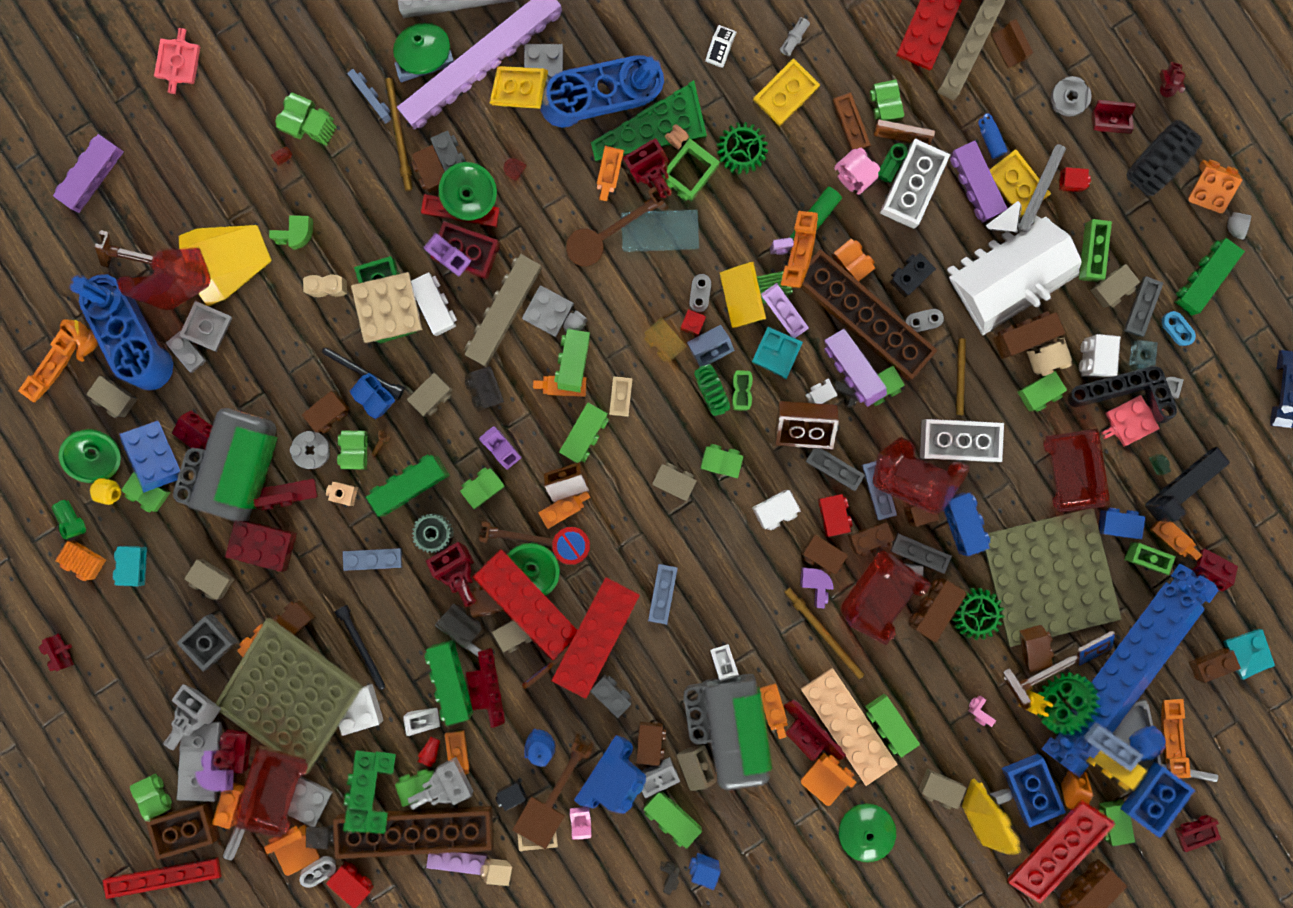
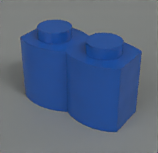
M370 373L362 376L350 390L354 400L363 405L367 414L374 419L383 416L395 402L393 396Z

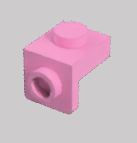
M980 695L977 698L974 697L969 704L970 708L968 711L976 716L974 720L983 726L987 723L992 727L996 720L980 710L986 699Z
M588 807L570 808L572 839L591 838L590 809Z

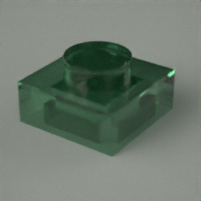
M1155 454L1149 457L1157 475H1165L1171 472L1169 468L1170 462L1166 456Z

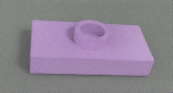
M793 239L774 240L770 246V253L777 255L787 254L793 247Z

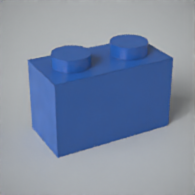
M1116 508L1100 511L1098 526L1100 534L1142 539L1145 516H1138L1139 512L1127 510L1126 514L1119 513L1120 509Z
M697 853L695 858H691L688 867L691 880L696 884L714 890L721 872L719 860Z

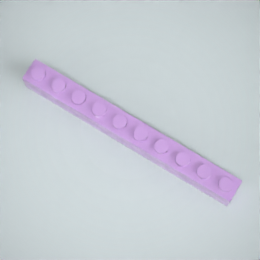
M530 0L397 107L414 130L417 127H423L427 123V119L432 115H438L442 111V107L453 103L457 99V95L468 91L472 87V83L476 80H482L486 76L487 71L491 68H497L501 64L502 59L506 56H512L516 52L517 47L521 44H527L531 40V36L536 32H542L550 21L557 20L562 12L561 5L557 0Z

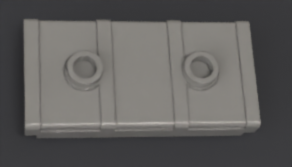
M1137 700L1113 732L1115 736L1130 745L1129 738L1134 732L1146 726H1153L1147 700ZM1160 755L1152 760L1139 761L1137 763L1147 771L1154 762L1162 766Z
M212 722L210 725L204 723L199 729L193 730L190 736L183 735L181 738L176 800H217L219 791L204 789L198 783L195 771H203L201 758L204 755V751L221 750L222 722Z

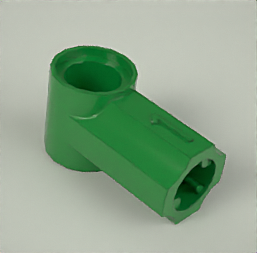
M897 143L889 149L887 156L880 166V171L878 172L879 179L891 183L902 161L907 156L905 145ZM894 149L901 151V158H896L893 155Z
M61 500L52 505L51 508L59 522V531L63 539L66 540L85 534L86 527L84 521L81 518H77L69 500Z

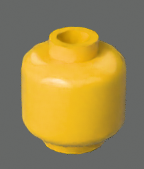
M99 478L91 485L90 495L95 502L111 505L119 500L121 489L117 482Z

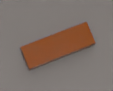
M852 93L834 98L832 101L850 149L869 148L871 144Z
M878 120L873 135L912 143L914 139L930 145L935 131Z

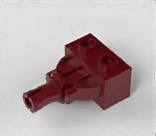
M656 138L623 157L637 184L642 182L647 184L649 188H653L652 181L661 198L667 197L664 190L668 196L672 193L662 176L664 175L666 179L669 178L667 170L670 162Z
M456 542L426 560L433 578L449 586L452 593L458 591L465 607L470 606V602L472 604L476 602L469 588L470 584L473 583L470 576L471 564L474 561L467 546Z
M228 729L223 732L220 737L222 750H217L213 758L216 759L213 761L214 766L220 767V770H233V773L243 774L247 771L252 735L244 730Z

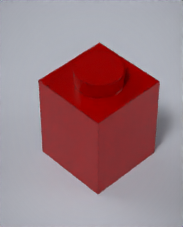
M1064 168L1060 171L1059 190L1083 192L1086 190L1091 182L1089 169Z
M688 309L680 330L698 337L706 316Z

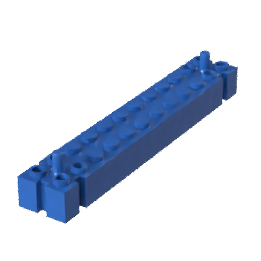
M1179 564L1172 573V583L1166 582L1091 682L1098 691L1095 695L1100 698V700L1096 701L1100 708H1094L1098 715L1091 716L1094 722L1087 721L1088 728L1081 726L1082 732L1075 729L1074 735L1069 732L1063 735L1059 732L1055 739L1050 737L1042 748L1044 752L1079 778L1089 766L1086 763L1089 756L1094 759L1100 751L1089 743L1084 736L1096 722L1113 734L1205 609L1202 604L1205 601L1210 603L1219 591L1213 582L1201 575L1197 578L1194 571L1182 564ZM1072 708L1071 710L1074 712L1075 716H1077L1078 713L1074 708Z

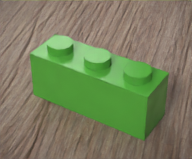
M1092 219L1085 223L1079 280L1099 282L1106 278L1112 221Z
M567 329L566 335H562L561 346L564 349L563 353H559L558 364L561 365L560 371L555 373L554 382H557L558 389L581 393L590 332Z
M587 403L559 453L576 463H581V461L585 463L590 455V452H588L591 444L595 446L600 437L597 433L600 428L604 429L609 422L608 414Z
M882 694L865 706L868 710L866 715L872 723L876 721L879 726L877 731L883 739L885 737L890 742L888 747L894 755L897 753L902 758L920 745L888 696Z
M663 791L653 794L644 804V814L651 821L653 819L659 823L658 827L665 834L669 832L673 836V841L681 847L683 845L687 849L701 834L702 827Z

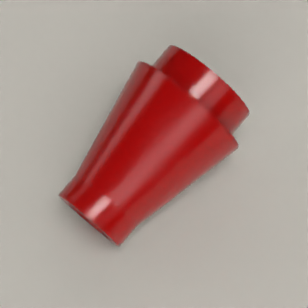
M430 736L428 742L418 755L419 763L429 767L436 763L440 740Z

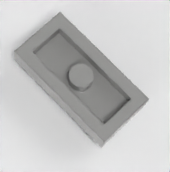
M179 331L166 344L187 370L193 373L207 360L191 341L179 336L181 333Z

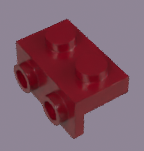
M1098 100L1092 111L1093 131L1131 134L1134 130L1132 114L1136 104Z
M189 411L179 417L172 434L190 448L206 450L212 425L203 420L198 414Z
M1205 548L1200 551L1202 556L1197 560L1196 567L1191 569L1197 578L1200 575L1213 582L1217 589L1222 592L1233 586L1238 566Z
M1204 815L1199 817L1197 821L1184 822L1180 824V827L1175 828L1174 830L1182 851L1186 853L1221 840L1216 826L1219 824L1218 820L1212 816Z

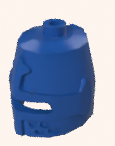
M1155 726L1141 728L1129 738L1130 746L1143 755L1140 761H1149L1156 758L1166 747V739Z
M533 729L526 740L524 748L525 758H528L532 764L543 767L547 765L555 753V740L548 732Z

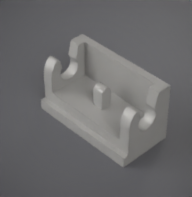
M670 757L661 761L660 766L652 765L642 770L646 776V782L642 790L645 798L680 782Z

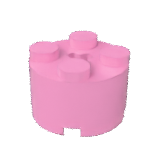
M862 148L851 150L834 167L835 171L838 169L840 173L838 178L842 184L850 191L854 189L858 191L856 194H861L878 179V172L880 171L878 164L872 162Z

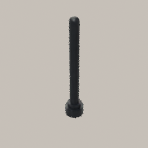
M327 347L322 349L324 355L357 374L364 376L370 373L375 376L382 387L395 400L398 401L402 397L405 387L400 384H390Z
M347 604L334 611V614L340 621L343 620L376 685L380 690H383L386 685L349 617L351 616V610Z

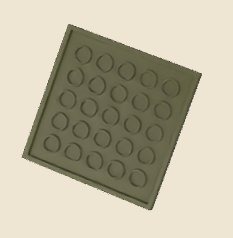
M1087 508L988 533L990 549L984 550L996 600H1001V604L998 607H1004L1000 614L1004 615V618H1001L1009 647L1021 645L1019 630L1042 625L1053 637L1122 619L1094 508Z
M268 618L217 700L216 705L221 708L219 712L306 776L358 697L363 686L274 620Z

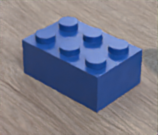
M159 421L120 434L121 443L143 493L178 479L180 468Z
M959 493L941 499L940 502L958 553L970 556L990 549V538L988 533L983 530L982 525H984L981 514L977 513V501L974 495L971 496V493Z
M1035 754L1002 768L1023 822L1029 827L1066 813L1043 757Z
M1154 762L1148 769V774L1136 790L1132 791L1120 809L1161 838L1195 790L1165 767Z

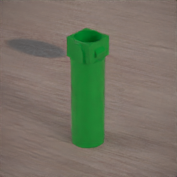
M829 186L808 211L818 214L816 231L842 200V196ZM794 230V232L791 234V236L789 237V238H792V239H793V242H794L795 233H796L795 230Z

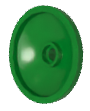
M417 23L407 27L398 35L394 43L393 53L396 62L403 70L412 74H426L438 69L447 60L450 53V41L446 32L439 26L432 23Z
M461 162L445 171L439 182L438 194L441 204L449 214L460 220L472 221L482 218L492 209L496 201L497 189L493 177L485 168L475 163ZM463 191H467L469 197H464Z
M80 430L70 434L62 442L59 449V461L63 470L72 478L85 483H94L99 478L109 479L116 473L121 462V452L117 443L107 434L97 430Z
M525 543L516 546L507 554L545 596L557 585L560 575L559 563L555 555L545 546ZM534 565L535 569L531 570L528 566Z
M866 803L854 806L844 814L839 824L838 835L843 849L849 856L861 862H874L884 858L892 850L896 841V826L886 810L880 806ZM869 833L873 834L871 839L866 838Z

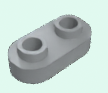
M705 274L695 276L692 281L689 306L696 313L704 312L709 303L711 280ZM700 280H703L705 282V286L700 287L698 285V282ZM701 299L703 304L698 306L695 301Z
M930 309L909 315L905 322L916 332H922L939 327L943 323L944 317L940 310ZM932 315L937 317L936 322L931 320ZM914 319L918 320V326L913 325Z
M324 856L305 867L300 872L301 885L311 888L332 876L336 871V861L330 856Z

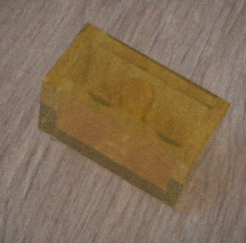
M662 317L644 332L646 336L644 340L650 347L655 346L658 350L656 354L663 362L667 360L670 363L687 348Z

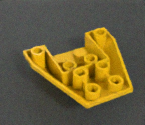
M258 225L198 228L179 235L180 253L193 286L206 306L226 300L272 261Z
M972 779L962 807L978 841L985 847L1008 855L1020 852L1017 846L1019 840L1016 834L1012 833L1008 827L1011 825L1008 817L997 808L988 796L983 783Z

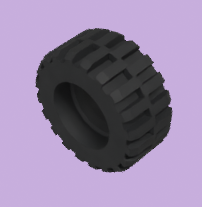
M1175 120L1139 156L1126 173L1127 179L1147 196L1155 195L1194 156L1203 143L1202 137L1182 120Z

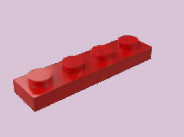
M424 194L421 214L495 228H497L500 208L492 207L480 219L472 221L460 220L445 210L438 196Z

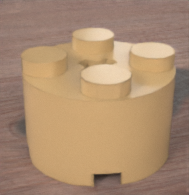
M1058 338L1057 343L1047 341L1032 347L1031 350H1027L1034 373L1045 376L1053 373L1055 368L1060 367V369L1072 366V358L1065 338Z

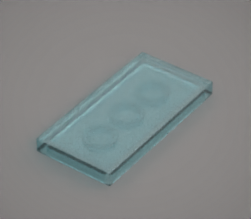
M698 210L646 212L622 228L623 252L699 249ZM631 212L621 213L622 218Z

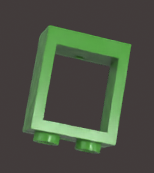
M689 138L669 164L667 170L669 178L666 179L664 175L662 176L670 189L674 188L678 191L677 195L685 201L688 199L692 202L719 167L720 161ZM687 151L709 168L692 191L670 176V173Z

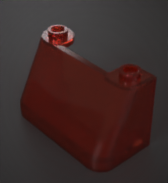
M200 247L160 250L153 256L151 262L155 271L153 275L136 278L123 276L116 280L118 289L123 295L162 310H172L208 288L211 283V277Z
M1098 428L1045 436L1046 440L1043 441L1045 452L1048 451L1052 456L1057 487L1056 497H1053L1054 508H1057L1058 512H1066L1109 505L1110 494Z
M903 437L898 438L878 453L873 476L874 485L879 490L929 513L939 514L945 509L967 477L970 466L961 462H954L949 466L948 471H945L916 458L915 445Z
M881 551L843 601L841 613L850 627L887 645L895 636L893 621L912 595L922 596L926 594L931 583L891 554Z
M258 745L235 813L234 828L282 838L283 833H287L290 822L287 821V814L298 779L307 772L308 764L306 759Z

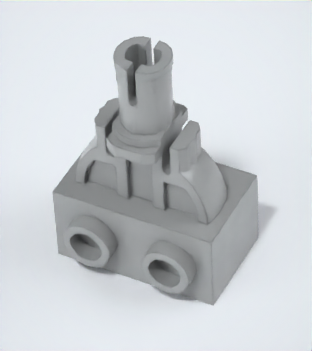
M183 684L171 700L178 706L175 711V719L171 723L173 730L163 744L167 748L174 750L183 735L190 736L193 730L199 729L204 723L210 725L221 708L198 690Z
M457 757L439 765L436 772L431 776L430 781L423 784V787L426 789L409 797L408 801L409 804L412 803L410 805L412 809L429 801H432V805L439 802H452L455 805L470 797L474 791Z

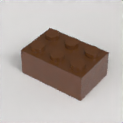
M1047 311L1032 319L1030 318L1016 324V329L1011 326L997 332L998 336L994 337L993 340L1001 359H1004L1066 333L1057 312L1050 314Z
M779 401L775 426V445L833 449L839 422L837 405Z
M942 578L935 579L929 588L931 591L928 596L922 598L919 603L921 607L918 612H914L909 619V622H911L909 626L934 642H937L967 594L961 588Z
M210 801L158 815L146 822L156 860L213 844L220 838L217 826L212 824L214 814Z
M1097 859L1089 864L1087 871L1083 875L1078 876L1074 880V884L1069 889L1061 893L1058 901L1065 908H1107L1128 886L1110 868Z

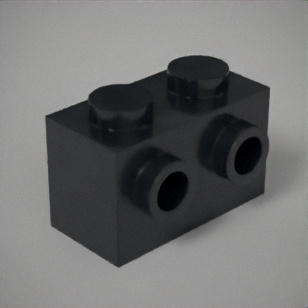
M921 253L916 256L912 254L905 261L907 265L903 269L899 267L891 274L893 278L889 282L904 298L909 296L936 270Z

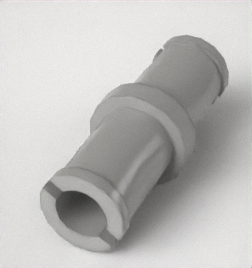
M800 17L793 30L789 31L787 34L788 38L780 48L782 54L790 56L797 43L801 42L802 35L810 25L808 20Z

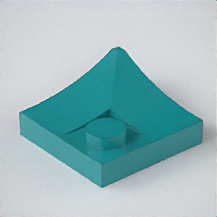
M767 327L752 363L775 373L783 379H787L803 342Z
M1262 629L1223 641L1226 649L1235 652L1241 669L1237 670V673L1242 680L1275 666Z

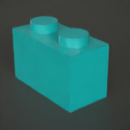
M117 546V550L114 553L116 569L113 572L115 585H145L147 547Z

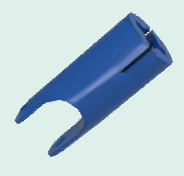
M985 114L983 118L979 119L978 124L992 159L1006 154L1008 150L993 117L990 114Z

